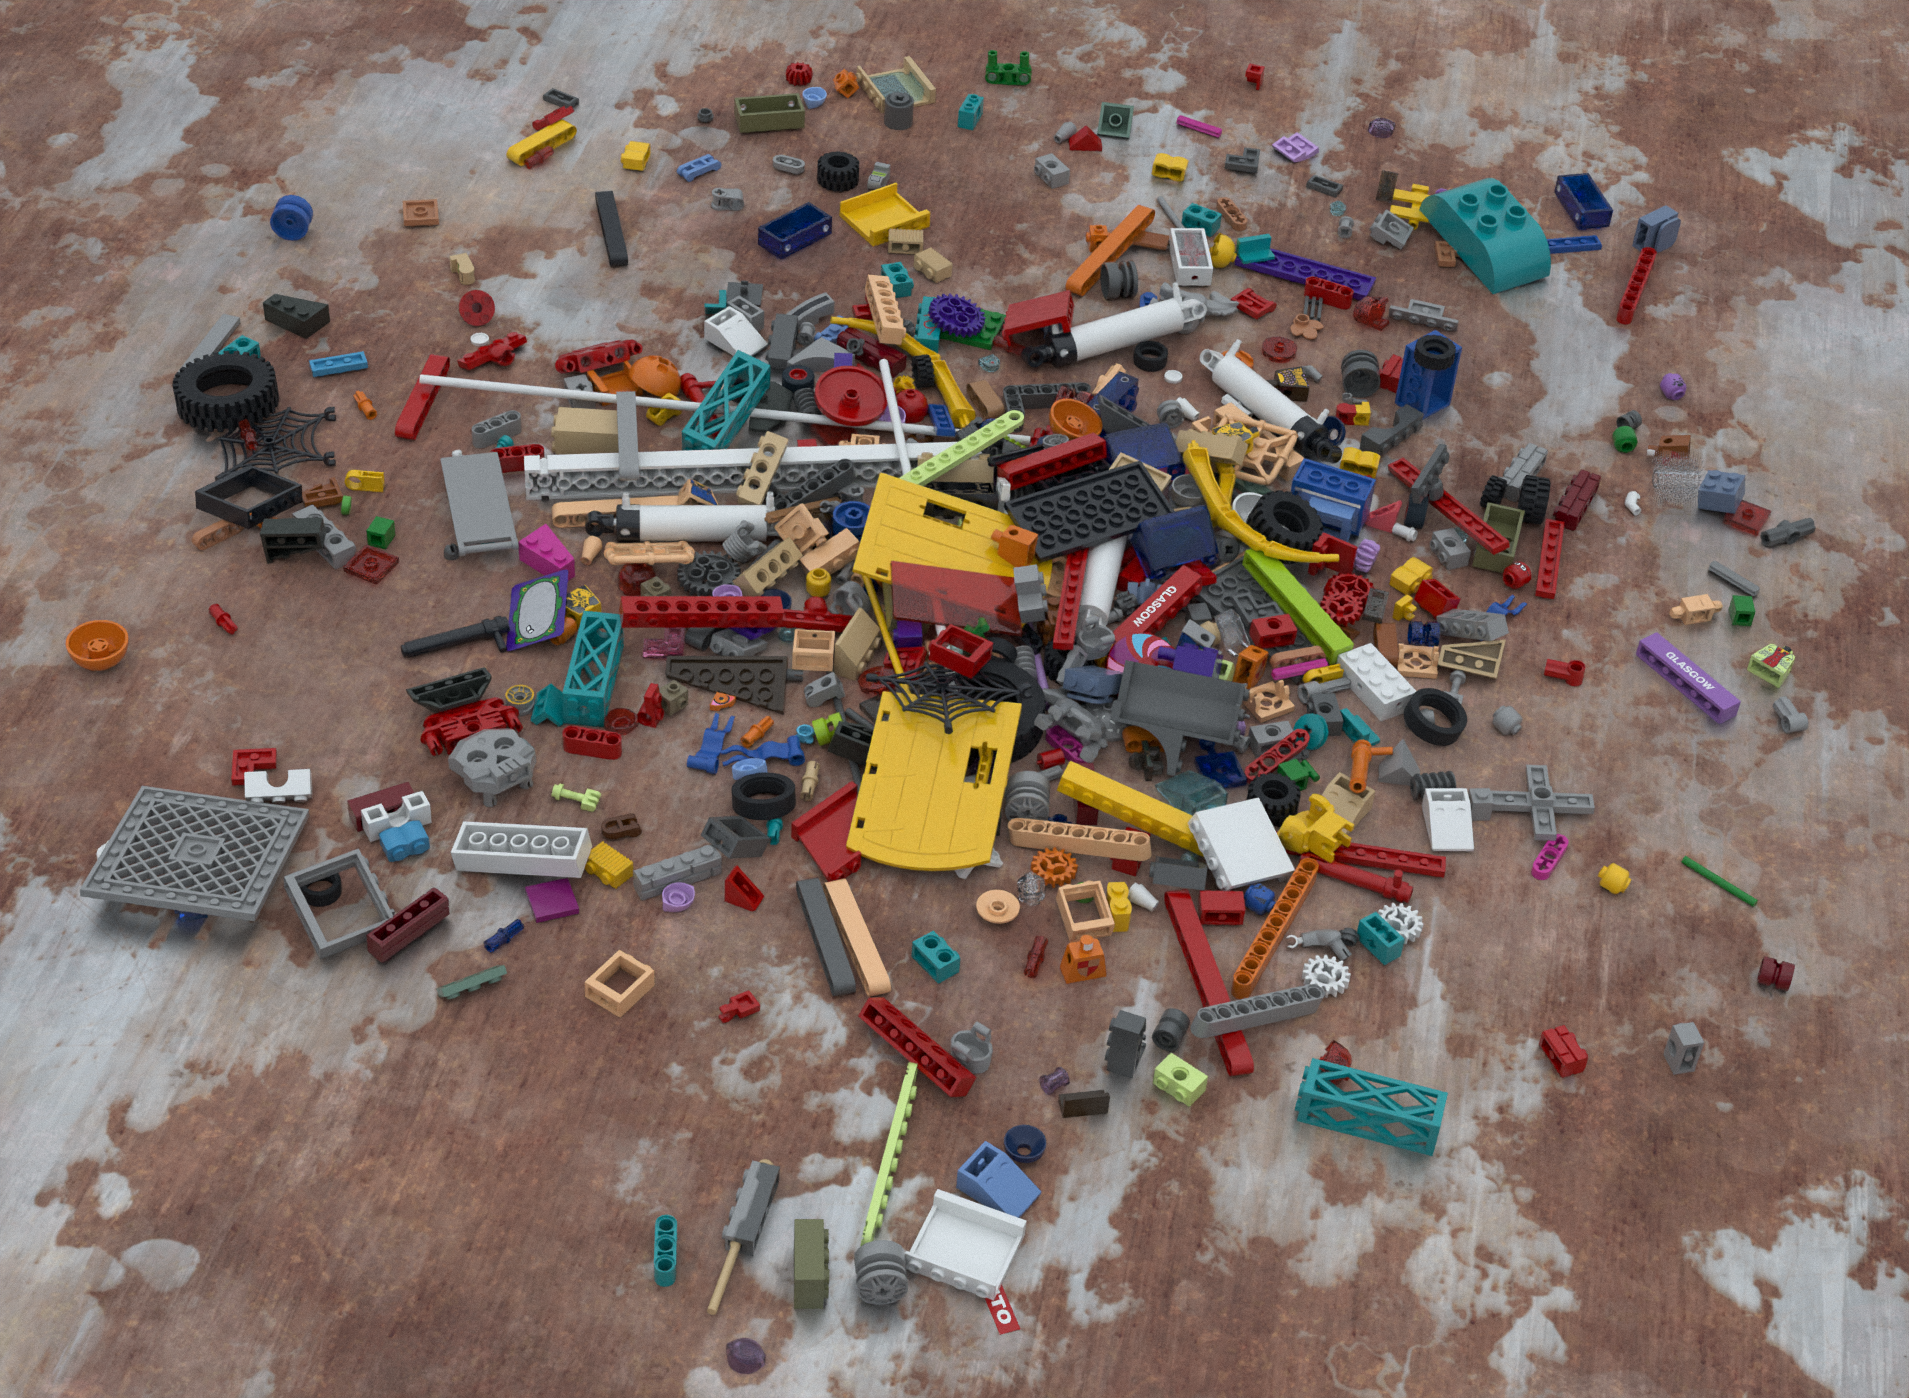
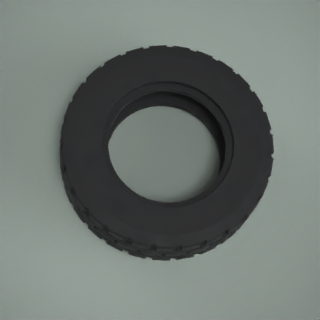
M991 658L989 663H986L981 668V671L989 679L1013 690H1017L1021 684L1027 682L1032 686L1031 689L1025 691L1032 698L1023 699L1017 695L1002 701L1022 703L1011 763H1014L1027 756L1037 746L1042 737L1043 730L1034 725V721L1038 714H1045V695L1039 683L1027 671L1005 660ZM979 672L974 676L981 683L991 688H998L986 681ZM959 676L957 678V681L962 686H967ZM964 676V679L968 683L976 687H981L971 678ZM932 677V678H929V679L925 680L924 682H929V681H932V680H934V679H933V677ZM926 687L927 690H928V692H930V691H932L933 689H935V688ZM921 688L920 695H925L924 690ZM962 690L960 693H962V694L965 695V694H967L969 691H963V690ZM975 691L969 697L975 698L981 692ZM988 692L980 698L986 699L994 693ZM999 694L991 700L997 701L1001 697L1006 696L1008 694ZM971 748L968 766L978 767L980 759L979 749ZM993 750L991 767H994L997 750Z

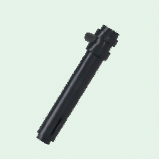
M496 616L492 620L484 619L481 620V623L404 642V645H401L400 648L403 657L407 656L410 658L483 638H494L499 651L504 653L507 651V647L502 636L506 632H510V627L506 616Z

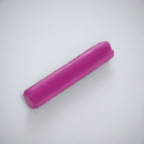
M1179 115L1176 123L1178 125L1217 138L1222 134L1221 128Z
M1325 658L1274 668L1272 669L1271 676L1273 680H1280L1304 675L1309 670L1328 666V662Z

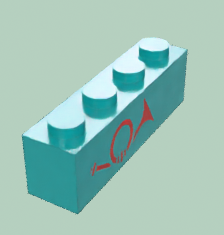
M923 296V301L919 303L914 339L923 346L938 353L941 328H937V324L932 323L933 319H930V314H928L930 303L936 297Z

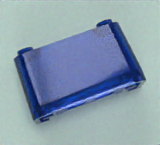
M1206 505L1144 520L1137 525L1135 533H1133L1130 539L1147 579H1160L1166 575L1170 567L1196 560H1201L1203 564L1212 565L1218 561L1220 556L1211 515Z

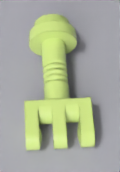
M559 783V785H554L551 796L555 797V800H560L561 797L582 802L581 809L594 812L601 793L587 788L586 793L581 794L564 789V784Z

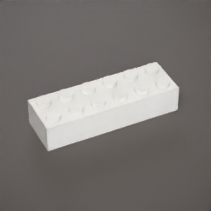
M463 821L451 855L456 871L581 878L592 844L587 828Z

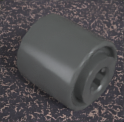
M894 92L886 96L884 124L888 128L905 130L912 126L913 97L903 92Z

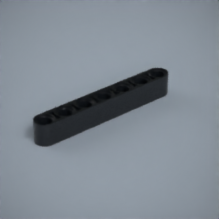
M613 191L595 192L596 206L610 267L628 265L627 249Z

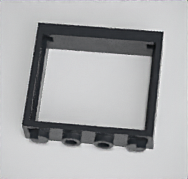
M248 465L196 490V509L250 529L262 523L264 519H270L302 503V485L253 465ZM251 486L275 495L249 509L225 501V499Z

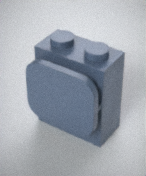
M1665 205L1640 217L1632 246L1639 251L1645 247H1651L1657 252L1671 247L1677 239L1681 220L1677 218L1679 213Z
M1092 665L1066 668L1063 689L1071 690L1067 692L1068 698L1095 704L1113 702V697L1108 695L1119 694L1123 672Z

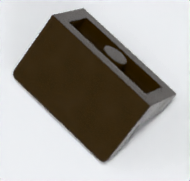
M1104 1090L1059 1094L1058 1102L1062 1117L1070 1118L1107 1114L1110 1095L1108 1092L1105 1093Z

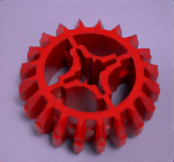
M1339 572L1338 576L1333 575L1332 578H1329L1326 586H1324L1323 592L1325 596H1328L1329 591L1335 594L1337 589L1339 593L1346 590V594L1353 592V597L1359 596V602L1363 603L1362 613L1365 614L1368 610H1371L1376 600V588L1373 587V583L1369 582L1368 578L1364 579L1362 575L1357 576L1355 573L1349 574L1346 572V574H1342Z

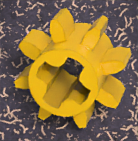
M908 375L898 376L893 382L896 394L901 390L915 389L914 384H912L914 380Z

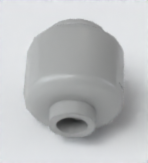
M1503 705L1492 715L1493 725L1503 735H1509L1510 733L1515 735L1522 728L1520 724L1523 718L1512 706L1505 707Z

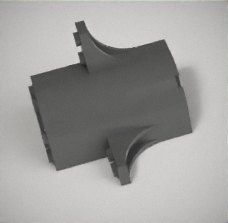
M1126 660L1118 700H1114L1110 720L1136 725L1151 732L1159 740L1166 753L1167 774L1176 776L1177 772H1181L1183 760L1179 759L1181 752H1185L1187 740H1184V736L1228 745H1234V742H1239L1241 730L1238 729L1239 721H1244L1246 709L1242 708L1244 701L1248 702L1250 689H1246V684Z

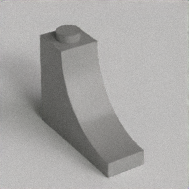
M820 337L788 360L787 367L803 365L810 368L813 372H826L834 368V353L851 352ZM853 354L852 366H855V354Z

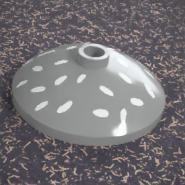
M1113 697V702L1104 704L1084 702L1081 706L1105 724L1107 742L1123 740L1122 731L1128 726H1136L1110 720L1114 700H1118V698Z

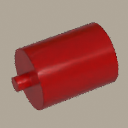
M1061 748L1038 753L1036 764L1039 765L1041 770L1064 765V753Z

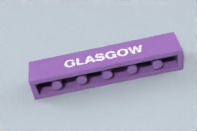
M1656 632L1639 641L1636 655L1718 724L1737 715L1741 701Z

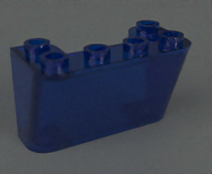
M1167 423L1113 432L1103 437L1106 440L1107 457L1104 459L1110 465L1114 463L1121 452L1136 460H1141V462L1156 469L1167 467V474L1172 476L1171 480L1185 475L1186 466ZM1174 469L1177 471L1176 474H1172Z

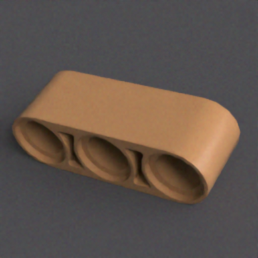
M986 380L967 383L966 391L968 397L985 420L999 418L1005 414L1002 401Z

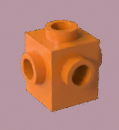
M845 69L839 72L833 79L836 91L849 98L859 89L856 75Z
M1089 225V232H1086L1089 252H1094L1110 235L1106 225Z

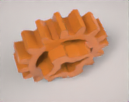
M1056 847L1053 848V851H1049L1048 848H1045L1044 853L1038 851L1037 856H1033L1031 862L1032 877H1037V882L1044 881V886L1051 884L1052 888H1055L1056 884L1062 887L1064 882L1071 884V879L1075 880L1078 868L1076 858H1071V853L1064 854L1065 849L1060 850V852L1057 851Z

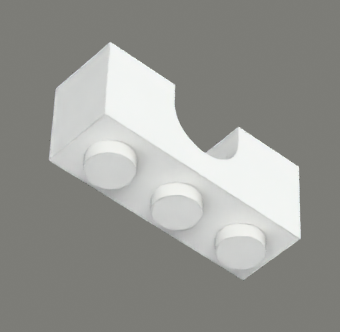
M310 769L288 770V780L281 787H273L269 784L266 771L244 772L245 798L247 801L264 803V801L272 800L273 803H285V800L294 799V802H306L307 799L312 798V773Z
M423 791L402 797V806L392 813H386L382 803L361 810L363 829L370 842L378 840L379 833L393 827H400L410 821L419 820L422 826L432 823L430 804Z

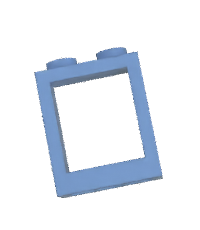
M1311 497L1309 501L1310 506L1317 510L1318 515L1343 521L1341 532L1323 528L1322 533H1327L1348 542L1356 508Z

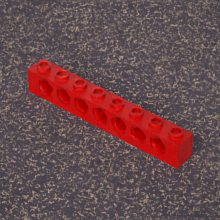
M621 596L619 607L622 628L781 627L784 615L780 596Z

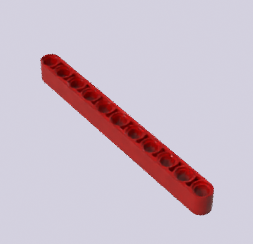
M1188 889L1166 891L1164 894L1165 906L1203 1008L1231 1002ZM1242 1030L1214 1036L1230 1077L1253 1073V1059Z

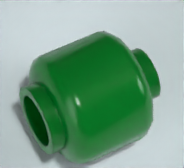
M1621 426L1613 432L1612 439L1617 451L1628 453L1637 447L1638 440L1632 427Z

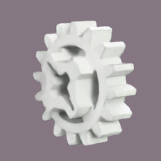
M1392 903L1391 907L1384 905L1383 910L1379 909L1378 914L1405 939L1404 944H1407L1408 939L1414 942L1416 937H1420L1423 928L1422 916H1417V910L1411 911L1410 905L1405 908L1403 903H1400L1399 906Z
M1316 955L1315 961L1310 958L1308 959V964H1304L1302 972L1303 985L1316 984L1324 990L1325 998H1328L1329 994L1336 997L1337 992L1343 994L1344 989L1348 988L1351 973H1348V966L1343 967V961L1336 962V957L1328 959V956L1324 955V958L1321 959Z

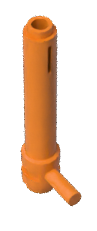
M1358 740L1353 744L1349 783L1351 791L1361 793L1365 790L1369 762L1372 756L1393 755V747L1372 748L1371 743L1367 740Z

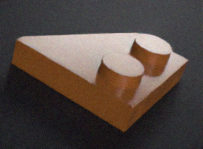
M329 478L330 483L324 486L319 483L313 488L303 491L302 500L304 507L314 505L318 508L342 503L343 495L336 478Z

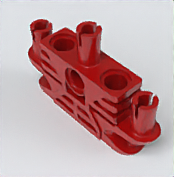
M633 339L604 342L560 355L555 363V368L561 374L573 371L583 373L628 361L630 356L640 354L643 347Z
M494 697L428 716L423 723L425 730L421 734L420 741L428 746L433 756H436L434 749H436L438 755L443 752V747L439 742L441 741L447 754L451 755L460 740L483 729H507V723L510 729L515 730V727L519 733L523 729V725L518 719L519 710L517 708L504 706V701L501 698Z

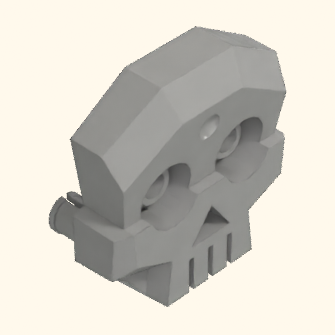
M483 729L460 740L448 758L449 769L463 777L464 783L473 792H483V804L486 807H493V804H497L496 794L517 784L522 789H529V787L533 786V769L537 762L535 749L527 740L519 738L513 729Z

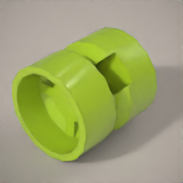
M840 712L829 715L828 719L822 717L812 721L820 746L831 742L835 730L830 732L829 726H834V729H836L838 722H843Z

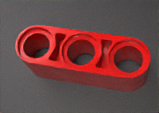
M1310 276L1306 278L1303 295L1304 297L1309 296V299H1312V297H1316V300L1323 298V304L1347 310L1351 308L1354 291L1350 287Z
M540 444L501 447L490 451L498 453L502 473L525 471L524 456L540 455V459L545 458L544 447Z
M567 726L562 731L563 749L567 753L608 760H616L622 756V737L616 732L579 726Z

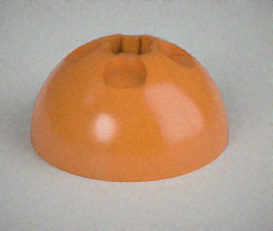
M648 355L638 359L628 371L630 378L645 391L659 397H663L667 393L678 396L681 379L677 368L670 360L658 355Z
M1060 399L1054 402L1050 409L1049 424L1054 434L1066 435L1069 441L1091 433L1099 435L1102 431L1101 418L1095 410L1083 402L1074 399Z
M93 620L74 628L68 634L65 644L69 656L77 665L91 671H103L114 667L123 659L128 649L129 638L126 629L120 624L109 620Z

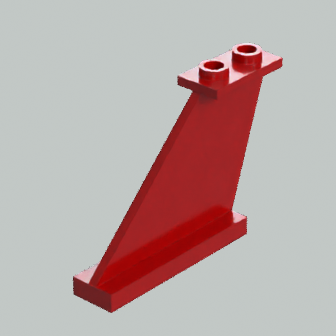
M853 781L791 823V838L796 842L799 840L802 842L827 879V882L844 879L857 872L861 867V852L858 850L854 853L846 847L857 802L858 785Z

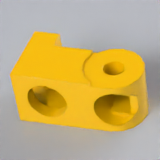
M667 393L661 398L681 401L671 393ZM650 407L647 410L646 417L658 426H661L673 415L679 416L682 414V410Z

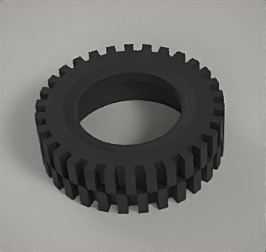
M224 351L222 355H219L218 352L213 353L211 357L208 354L203 355L202 360L196 358L194 363H186V367H181L179 369L180 372H177L175 378H173L172 385L179 417L181 420H184V423H190V426L193 428L198 426V430L203 431L207 428L208 432H213L214 429H218V432H224V429H228L229 432H232L237 427L239 430L245 429V425L249 427L255 426V421L258 423L263 422V417H270V413H274L275 407H278L279 393L273 365L271 366L269 361H265V358H258L257 354L250 356L249 352H244L241 355L239 351H234L233 354H229V351ZM225 384L248 385L243 391L227 396H212L203 393L210 388Z

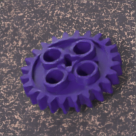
M951 293L948 296L942 294V297L937 295L936 298H933L928 314H930L929 318L933 319L932 323L937 324V328L942 327V332L949 331V335L955 333L956 337L961 334L963 338L966 335L971 337L972 334L976 336L977 333H980L986 319L984 312H980L981 308L976 307L977 303H970L971 299L965 300V296L959 298L958 294L953 297Z

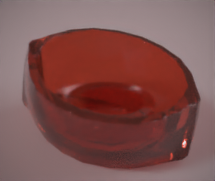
M615 708L609 711L604 719V729L620 735L631 733L639 725L638 715L627 708Z

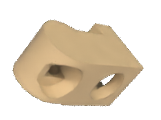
M467 253L449 256L450 269L452 273H458L460 282L465 285L474 283V266Z

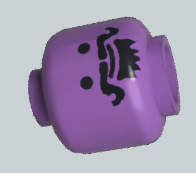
M1668 373L1660 383V388L1668 399L1678 400L1685 395L1687 386L1679 374Z

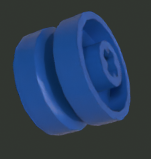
M283 196L276 203L270 217L271 228L283 239L299 240L306 235L313 219V209L305 199L299 196Z
M848 501L836 506L833 511L832 537L847 528L860 542L870 506L858 501Z

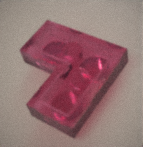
M665 628L664 639L644 638L643 658L667 659V656H684L685 628Z

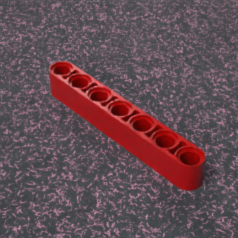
M1645 247L1641 250L1624 292L1616 317L1617 322L1627 325L1633 320L1657 251L1651 247Z
M430 354L420 375L446 377L450 367V357ZM419 376L396 423V437L416 439L441 386L420 384Z

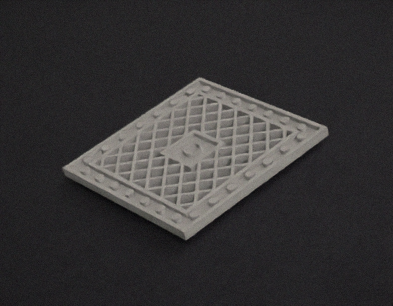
M141 786L81 886L80 896L221 916L224 918L242 919L245 921H256L309 818V809Z

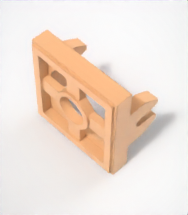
M1399 643L1397 671L1404 677L1437 679L1439 647ZM1404 654H1412V657L1404 659ZM1419 654L1426 655L1431 661L1423 660L1419 657ZM1411 661H1418L1421 665L1415 666Z
M1283 680L1278 681L1276 684L1271 681L1250 689L1248 702L1244 701L1243 703L1260 723L1293 712L1295 705L1289 700V686H1284ZM1270 692L1276 697H1265L1262 693ZM1263 701H1268V702H1270L1272 705H1271V706H1263V705L1261 704V702H1263ZM1281 702V707L1275 709L1274 704Z

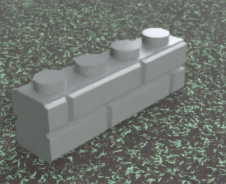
M1529 443L1525 448L1519 450L1517 458H1513L1510 467H1506L1503 477L1500 476V478L1507 480V487L1503 498L1507 497L1508 500L1513 502L1518 501L1524 477L1526 475L1536 476L1546 463L1547 449L1538 448L1537 445Z
M710 844L633 870V887L643 901L662 894L664 888L669 884L676 882L692 884L711 876H716L722 873L721 855L716 847Z

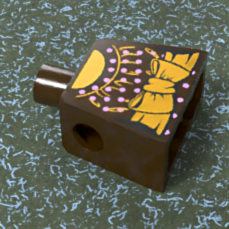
M1302 366L1276 370L1274 380H1266L1291 401L1307 402L1309 384Z

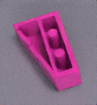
M544 524L518 542L519 560L544 576L566 569L568 570V581L575 577V561L573 556L547 524Z

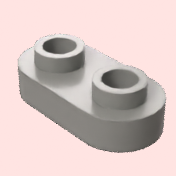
M776 155L773 157V167L777 170L791 172L796 175L805 170V162L801 159L786 155Z

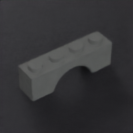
M1408 404L1404 405L1395 412L1394 427L1388 429L1372 427L1362 434L1359 449L1374 452L1380 456L1386 454L1390 449L1398 446L1400 442L1408 439L1413 433L1422 428L1424 414Z

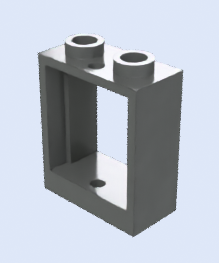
M742 816L709 817L701 833L704 839L729 859L762 857L770 841L768 836Z
M1156 856L1155 862L1151 861L1149 877L1153 878V884L1205 890L1207 863Z

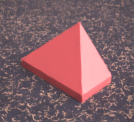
M1399 500L1370 512L1365 524L1392 533L1402 501Z

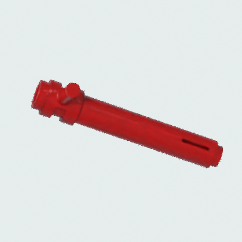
M685 373L680 377V388L691 402L702 403L705 398L702 389L712 388L716 381L698 382L694 375ZM713 414L708 422L717 419L718 416ZM720 431L711 434L714 440Z
M1311 852L1302 853L1300 861L1304 858H1312L1318 862L1317 873L1382 894L1383 897L1388 899L1394 898L1399 903H1409L1414 887L1402 881L1403 872L1401 870L1394 872V878H1386L1335 860L1330 863Z

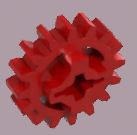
M1337 589L1335 594L1329 591L1328 596L1324 595L1320 603V607L1328 613L1338 626L1343 624L1347 627L1348 623L1354 625L1355 620H1360L1363 611V603L1359 602V596L1353 597V592L1346 594V590L1339 593Z

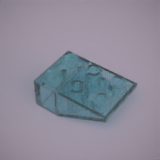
M1190 770L1155 784L1158 791L1174 808L1192 816L1196 812L1227 804L1228 792L1216 780Z

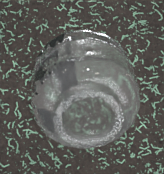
M1033 872L1026 873L1017 881L1019 900L1027 906L1040 904L1046 896L1044 879Z

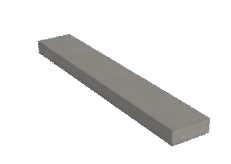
M223 314L182 367H186L188 362L194 363L196 358L202 360L203 355L208 354L211 357L213 353L218 352L241 323L240 317Z

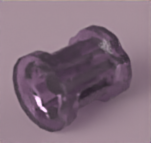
M1057 1067L1053 1073L1047 1076L1042 1075L1039 1078L1041 1088L1048 1095L1053 1094L1055 1089L1070 1084L1068 1073L1062 1067Z

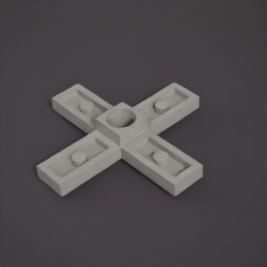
M1526 765L1525 773L1528 792L1491 791L1494 801L1492 811L1531 812L1535 840L1556 841L1557 832L1554 813L1594 814L1595 809L1593 794L1553 793L1552 786L1549 784L1547 765Z

